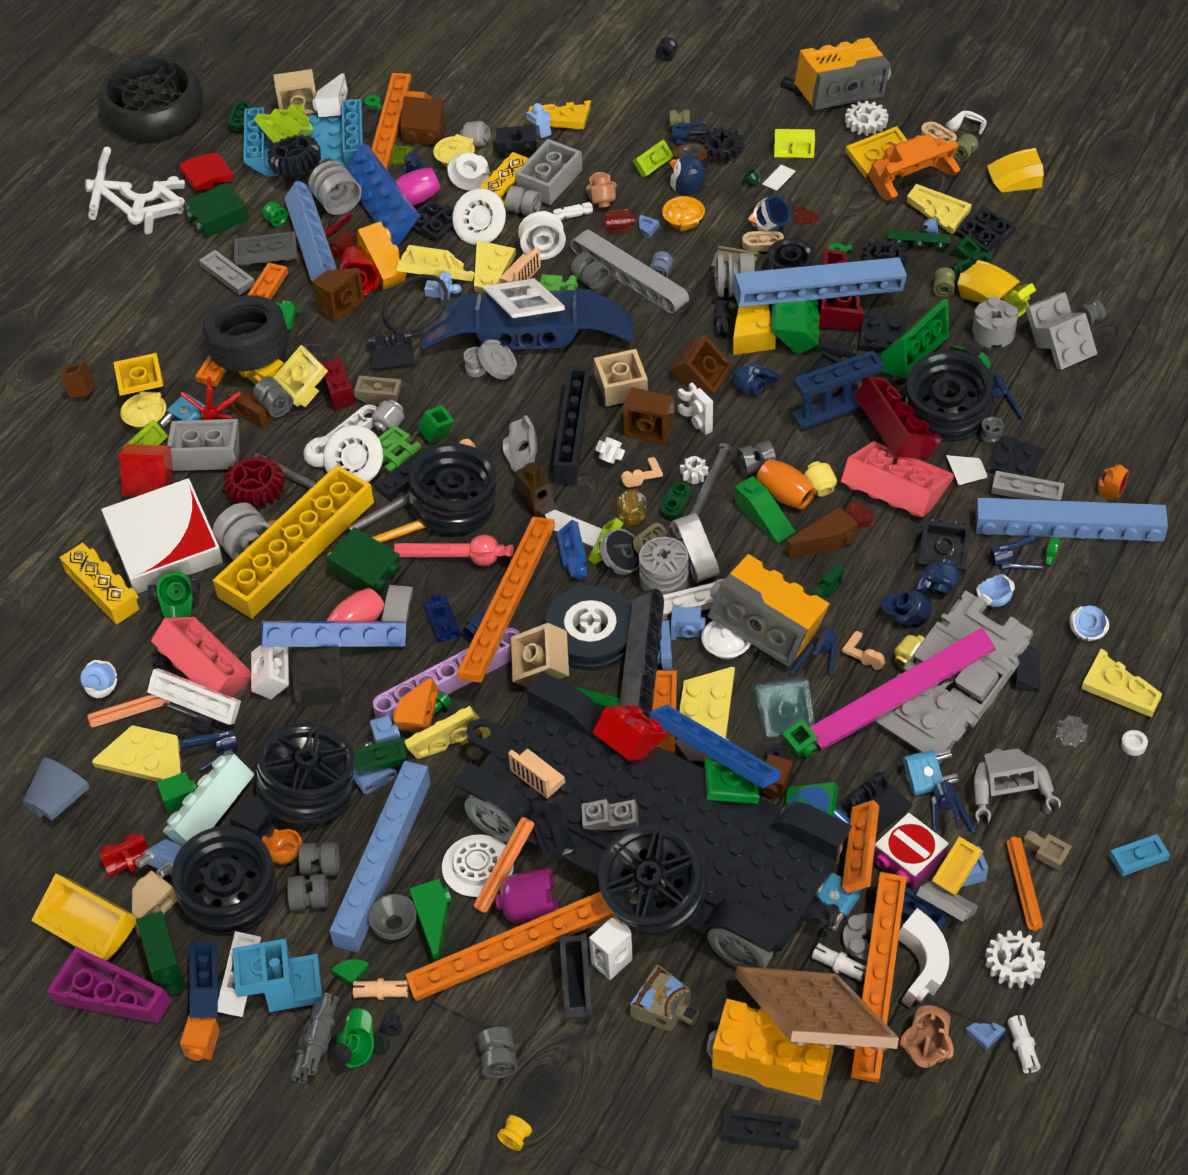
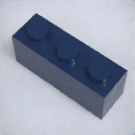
M216 942L189 943L190 1018L218 1017Z

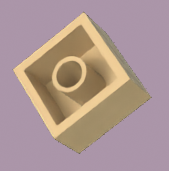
M312 69L274 75L279 109L287 110L291 104H298L304 106V115H318V112L313 107L316 90Z
M636 349L594 358L595 378L606 406L625 403L631 387L648 391V379Z
M546 623L511 637L513 682L529 688L541 672L558 680L569 676L566 630Z

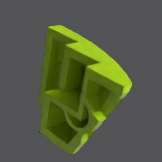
M291 104L287 110L274 109L271 114L257 113L254 121L273 143L279 142L280 139H285L288 136L292 137L295 134L296 136L301 134L307 136L314 131L309 122V117L303 113L305 109L303 105Z

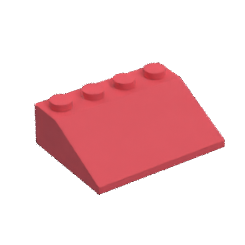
M873 441L848 457L841 482L847 484L850 489L868 493V496L871 498L882 499L892 507L903 508L913 516L923 517L933 509L955 475L917 458L896 457L890 452L888 446Z

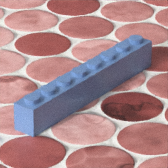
M898 257L735 273L732 289L738 307L903 291L907 274Z
M978 498L975 512L976 534L1034 535V537L1164 541L1168 528L1166 505Z
M404 761L331 926L330 934L334 947L356 953L359 952L370 926V908L384 894L431 784L428 766Z

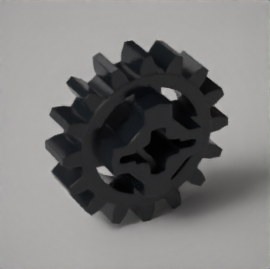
M721 127L719 130L713 128V132L707 130L706 135H702V140H700V144L707 151L706 158L712 157V161L719 159L720 162H723L725 159L731 161V157L737 158L738 154H742V135H738L737 130L731 132V128L727 130L724 127Z
M876 238L875 243L869 241L868 246L863 247L861 261L896 258L897 256L905 268L907 262L906 248L901 247L900 242L895 244L894 239H891L889 242L886 238H883V241H879Z

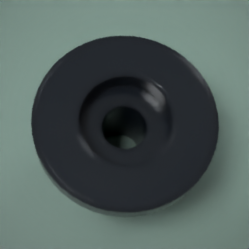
M774 744L767 749V757L771 754L785 759L787 751L782 745Z
M395 1013L386 1014L383 1017L380 1031L387 1036L400 1034L402 1031L400 1017Z

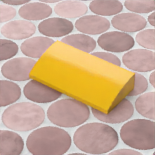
M55 873L31 921L72 945L107 961L126 940L136 924V919L139 917L75 881Z

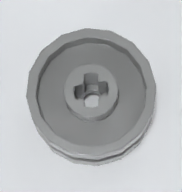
M239 503L227 508L218 516L212 532L216 541L224 548L225 552L235 560L270 525L251 504Z

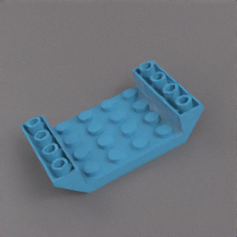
M361 99L342 101V115L319 117L318 115L308 116L314 130L310 137L315 138L321 149V160L319 163L328 159L330 161H338L346 168L363 144ZM264 107L245 109L244 163L267 177L278 176L269 167L267 152L271 146H274V143L254 121L257 113L265 114Z

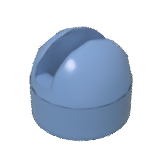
M937 218L928 219L923 223V226L928 228L923 230L924 233L938 234Z

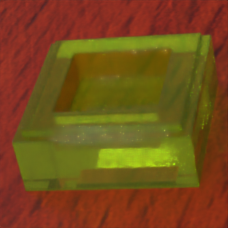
M393 146L390 158L391 164L405 165L404 157L409 152L414 153L413 147Z

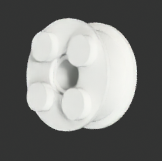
M540 211L528 215L522 220L518 229L523 252L529 255L536 247L540 248V260L556 256L565 245L566 237L563 231V224L559 217L548 211Z

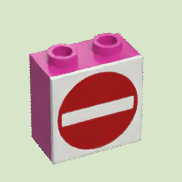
M908 813L875 844L873 860L881 869H886L891 874L907 876L906 886L914 890L945 860L949 843Z

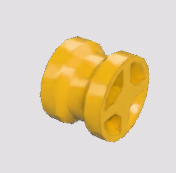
M509 1115L506 1119L505 1128L499 1130L497 1138L508 1148L520 1151L524 1145V1138L529 1137L532 1128L523 1119Z

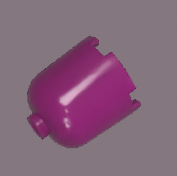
M551 868L513 874L503 880L500 894L496 895V905L498 910H503L504 916L509 922L525 924L559 909L558 898H552L551 887H555V880Z

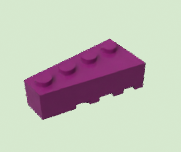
M77 946L46 991L51 999L59 1005L155 1024L159 1023L172 1002L163 988Z

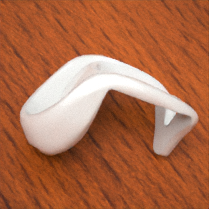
M962 111L946 123V128L954 133L958 131L963 118L967 117L981 123L978 133L981 135L987 122L982 116L974 112Z

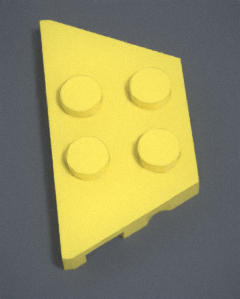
M408 245L406 252L403 253L401 261H398L396 271L418 275H435L438 278L445 271L447 274H451L452 279L472 282L475 275L473 271H465L463 269L464 264L456 259L448 250Z
M729 667L685 680L679 712L699 724L713 729L726 738L735 667Z
M132 725L95 757L92 763L97 768L157 782L181 773L180 742L176 735Z

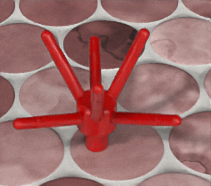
M208 377L206 405L204 407L184 392H181L180 395L202 412L203 420H216V418L232 419V416L218 413L241 395V392H237L231 398L226 399L215 407L212 405L213 388L211 387V377Z

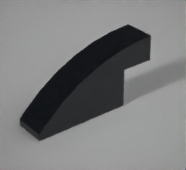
M585 929L571 936L559 937L565 1019L592 1017Z

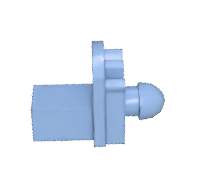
M534 104L532 111L526 112V119L535 125L536 135L542 139L551 135L549 124L551 117L541 104Z
M443 271L440 279L444 281L448 289L447 300H449L451 293L459 294L461 292V286L458 284L452 285L451 274ZM427 280L424 288L425 296L441 298L443 300L444 291L441 284L437 281Z

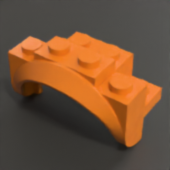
M930 133L924 136L918 135L913 139L900 142L896 146L886 149L883 158L872 163L868 176L880 196L884 200L889 201L898 196L892 183L895 175L900 174L903 177L928 166L937 168L948 175L960 172L961 169L953 158L959 146L955 140L946 142L941 137L934 140Z

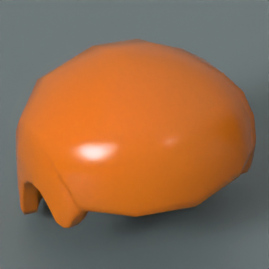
M275 829L271 837L263 836L262 838L270 852L272 862L279 865L288 864L299 856L300 844L303 843L298 832L291 829L280 831Z

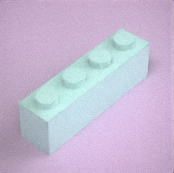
M235 754L218 757L213 762V769L209 774L204 775L198 781L197 789L185 797L181 809L169 817L167 820L168 825L163 832L174 843L183 846L196 834L213 828L255 775Z

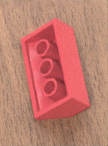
M195 617L164 618L151 640L158 647L157 650L167 656L173 662V666L181 670L188 677L189 681L230 697L251 682V671Z

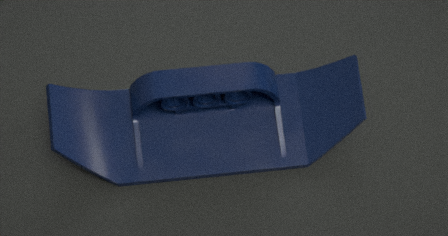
M591 289L549 291L565 306V310L512 318L488 293L463 294L449 302L442 314L431 325L423 329L421 347L424 350L440 340L460 333H476L482 344L489 339L498 340L501 342V346H506L510 350L562 348L572 341L577 329L600 330L632 342L633 315ZM502 292L507 298L527 295V292ZM539 296L511 300L519 309L547 304ZM434 313L425 322L429 321L436 313ZM529 333L533 337L531 339H524L522 335ZM545 333H552L554 337L547 339L543 335ZM508 334L511 336V339L504 340L500 336Z

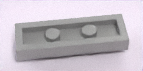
M216 250L199 260L202 268L238 295H241L255 284L254 278Z
M996 471L991 493L1024 500L1061 501L1064 483Z

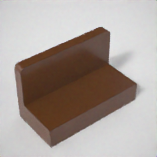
M233 390L230 394H228V399L235 395L237 392ZM247 393L244 396L240 395L230 404L231 411L261 429L265 428L276 418L271 416L251 393Z

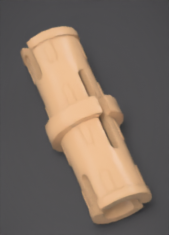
M378 978L377 981H354L353 986H355L353 988L354 999L377 997L378 1000H384V997L408 998V980L384 981V978Z

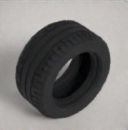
M240 296L220 303L207 315L202 328L211 360L218 366L235 372L253 371L273 363L284 353L289 342V334L282 309L272 300L262 296Z

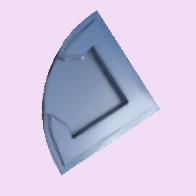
M640 215L639 230L643 236L650 239L659 227V221Z
M973 1023L966 1028L965 1033L984 1050H987L1004 1034L1005 1029L996 1023Z

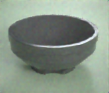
M389 894L379 898L369 911L371 928L379 937L388 940L405 937L413 930L417 921V911L414 903L406 896L400 894ZM397 918L402 921V925L397 929L387 927V923L391 919Z

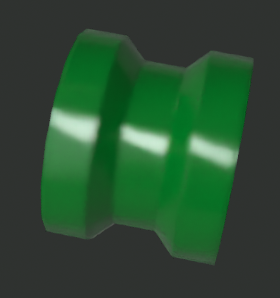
M271 201L264 206L262 216L267 221H270L273 226L279 227L286 222L288 212L280 207L277 202Z

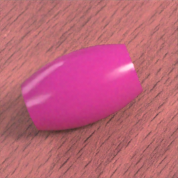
M432 168L414 170L395 180L413 206L427 201L441 189Z

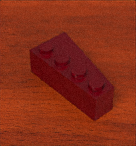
M824 249L821 265L848 262L845 251ZM859 295L820 299L819 327L860 332L864 311L860 307Z
M868 376L855 397L860 403L861 408L870 418V422L879 432L880 437L889 447L890 452L896 457L929 459L942 438L938 434L933 435L928 430L930 425L925 420L920 422L914 415L915 410L912 406L901 401L902 396L885 378Z

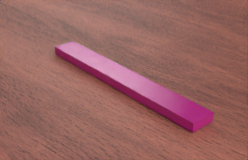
M982 627L810 728L818 737L820 748L824 750L994 652L996 648Z

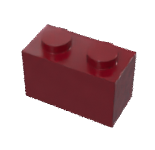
M337 358L322 362L321 364L328 370L322 380L334 411L355 405L352 386L341 359Z

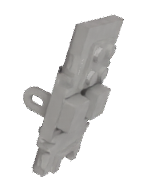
M968 591L963 593L962 599H958L948 615L942 614V622H937L903 667L904 672L917 665L916 662L921 663L982 627L996 650L950 676L941 686L936 684L873 721L920 753L929 750L939 752L951 749L955 742H958L963 736L968 725L972 728L976 725L1018 667L1019 660L1017 657L1024 652L1030 643L1029 640L1034 635L1032 630L1019 623L1013 617H1010L1004 626L990 620L982 613L987 607L986 601ZM955 679L957 687L970 694V697L966 696L954 687L949 692L948 690H946V687L950 685Z

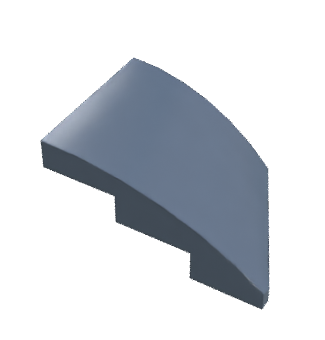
M44 757L22 803L37 817L41 818L45 815L52 821L90 787L87 781L64 765Z

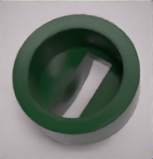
M754 168L743 179L748 185L755 186L760 183L761 176L756 168Z

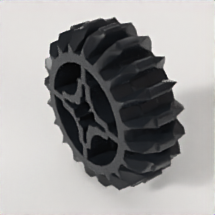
M295 134L292 137L288 136L285 139H280L279 142H275L274 146L270 147V150L267 152L268 164L274 174L294 177L304 172L308 173L310 169H315V166L321 160V149L315 138L310 137V135L304 136L301 134L296 136Z

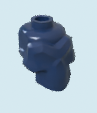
M752 361L750 364L738 367L735 370L733 383L734 387L745 395L752 393L759 395L767 383L774 385L780 378V375L771 369L763 367L758 362Z
M941 559V562H933L921 572L914 591L922 592L929 590L935 594L946 596L948 590L956 587L960 572L954 567L955 563L950 560Z
M904 591L896 596L890 594L880 604L883 611L892 615L895 621L906 626L917 625L926 621L932 611L931 600L919 591Z

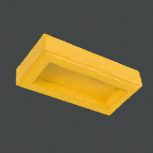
M959 836L932 879V882L956 896L983 851Z

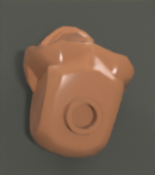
M933 1005L920 1006L916 1011L912 1027L907 1029L901 1036L900 1046L910 1055L912 1061L922 1068H930L938 1062L953 1057L954 1048L952 1040L948 1035L951 1016L943 1008Z

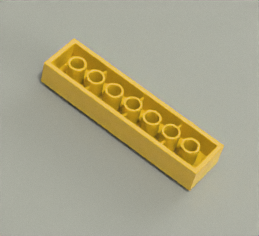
M336 465L213 579L217 598L253 619L374 503L371 484Z

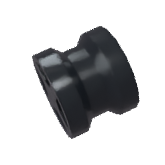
M671 37L661 39L656 49V55L660 60L668 62L673 59L678 49L676 40Z

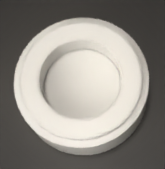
M1137 730L1127 731L1121 741L1123 751L1133 756L1143 754L1148 744L1147 737Z

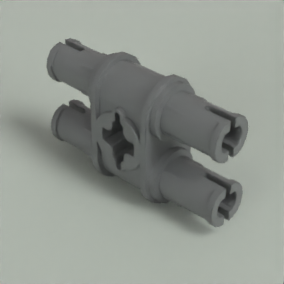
M324 993L321 1002L313 1003L309 1021L302 1027L299 1045L294 1052L297 1059L290 1079L294 1082L298 1078L297 1083L306 1084L308 1075L317 1074L320 1058L328 1049L331 1031L335 1027L333 1016L339 1002V997L336 995L332 1000V994Z

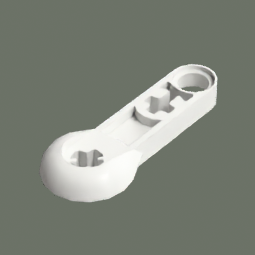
M365 405L328 435L309 441L303 453L305 461L314 467H325L323 453L329 438L337 430L349 425H360L371 429L374 427L375 422L372 418H365L364 415L373 413L377 407Z

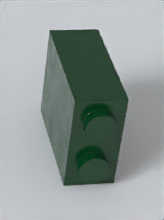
M228 183L184 201L186 206L184 213L189 222L192 221L198 233L201 232L206 239L249 220L246 204Z
M353 527L327 557L326 571L359 591L370 588L376 593H381L387 585V580L391 576H396L400 570V554Z
M159 911L136 919L155 984L163 988L168 996H175L180 991L186 990L187 987L173 939L163 912Z

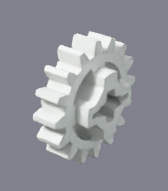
M865 101V103L858 102L857 106L852 104L851 109H847L845 114L846 127H851V132L858 131V135L862 132L866 136L869 133L876 135V131L882 132L883 128L887 127V109H882L883 105L876 106V102L869 104L868 101Z
M1010 930L1007 931L1006 937L1000 933L997 934L996 941H990L985 955L987 958L986 967L991 968V977L998 975V983L1001 984L1006 980L1010 988H1012L1013 983H1018V986L1023 988L1024 981L1032 985L1035 978L1039 979L1045 965L1043 960L1045 952L1038 951L1040 943H1032L1031 935L1023 938L1022 931H1018L1017 936H1013Z

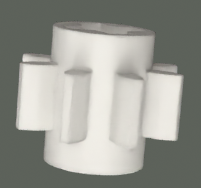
M606 437L605 442L599 440L595 449L600 452L598 458L613 464L615 459L621 460L625 450L620 448L621 442Z
M693 456L688 459L685 458V465H680V474H683V481L687 480L691 484H698L704 482V476L708 475V467L705 466V460Z

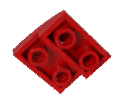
M218 153L197 156L179 165V169L194 190L213 189L214 182L224 183L233 181L234 174Z

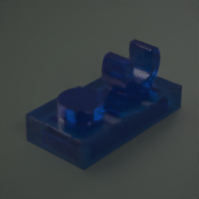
M440 593L431 595V600L424 602V607L437 641L441 642L461 636L447 597H441Z

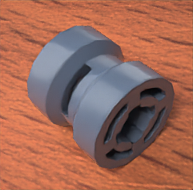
M656 252L649 267L667 278L673 258L666 252Z

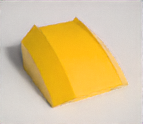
M1036 148L1012 153L987 166L994 184L1001 192L1042 188L1043 164L1040 161Z
M977 260V263L960 274L957 285L961 299L982 303L988 301L990 297L1003 298L1021 284V281L995 265Z

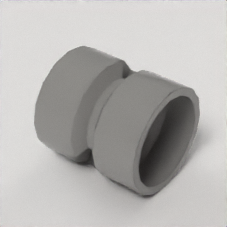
M511 186L506 196V211L517 214L521 212L525 216L539 212L542 201L541 193Z

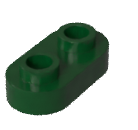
M239 101L233 105L228 117L230 130L235 132L244 131L245 109L252 108L250 102Z
M676 482L671 485L661 503V516L665 520L673 521L683 516L692 499V488L689 484Z

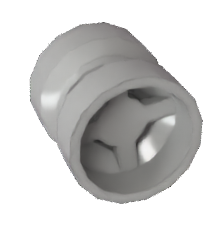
M471 347L464 352L465 370L470 377H480L486 373L478 357L479 347Z

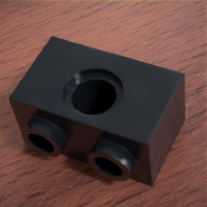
M535 125L496 128L498 159L508 158L512 152L529 157L537 151Z

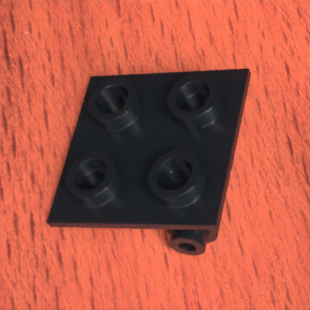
M406 328L396 330V335L391 330V336H387V331H384V337L382 332L372 333V335L368 336L372 370L415 364L410 330H406Z
M886 771L877 772L840 801L852 812V807L875 800L879 805L876 834L913 806L911 802L888 783L890 775Z

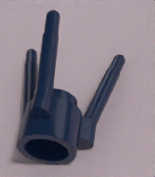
M706 121L685 124L677 123L672 129V140L677 141L676 145L690 144L685 142L689 140L690 134L706 135V130H690L689 127L706 125Z
M409 152L405 155V165L402 167L403 175L407 174V172L425 168L424 164L420 162L418 154Z
M992 374V395L1000 397L1005 394L1019 418L1024 420V416L1005 385L1003 377L1000 374Z
M1030 535L1005 545L990 548L994 566L1000 565L1002 570L1008 568L1042 570L1044 568L1043 565L1009 563L1010 560H1013L1012 549L1038 540V537Z
M823 627L819 629L817 636L812 639L810 645L791 669L790 674L793 675L815 647L813 651L814 656L818 652L826 653L830 651L828 675L832 676L835 652L838 648V645L835 643L836 633L830 628Z
M232 729L216 734L186 738L184 740L185 743H180V748L214 742L217 751H223L222 754L198 769L199 772L212 767L213 762L218 757L232 755V750L238 748Z
M951 782L936 784L933 788L935 796L930 798L932 803L933 831L935 833L938 832V806L940 805L944 809L951 808L956 820H960V812L970 832L975 833V828L963 808L958 794L955 793L953 784Z

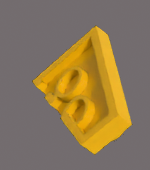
M591 100L584 101V104L574 105V102L566 103V106L556 107L554 104L542 105V107L550 114V126L555 128L584 129L591 108ZM530 106L528 112L532 111L533 106ZM526 119V124L534 125Z
M896 126L846 146L845 152L865 179H867L872 163L882 159L886 149L896 146L900 142H905L907 139Z

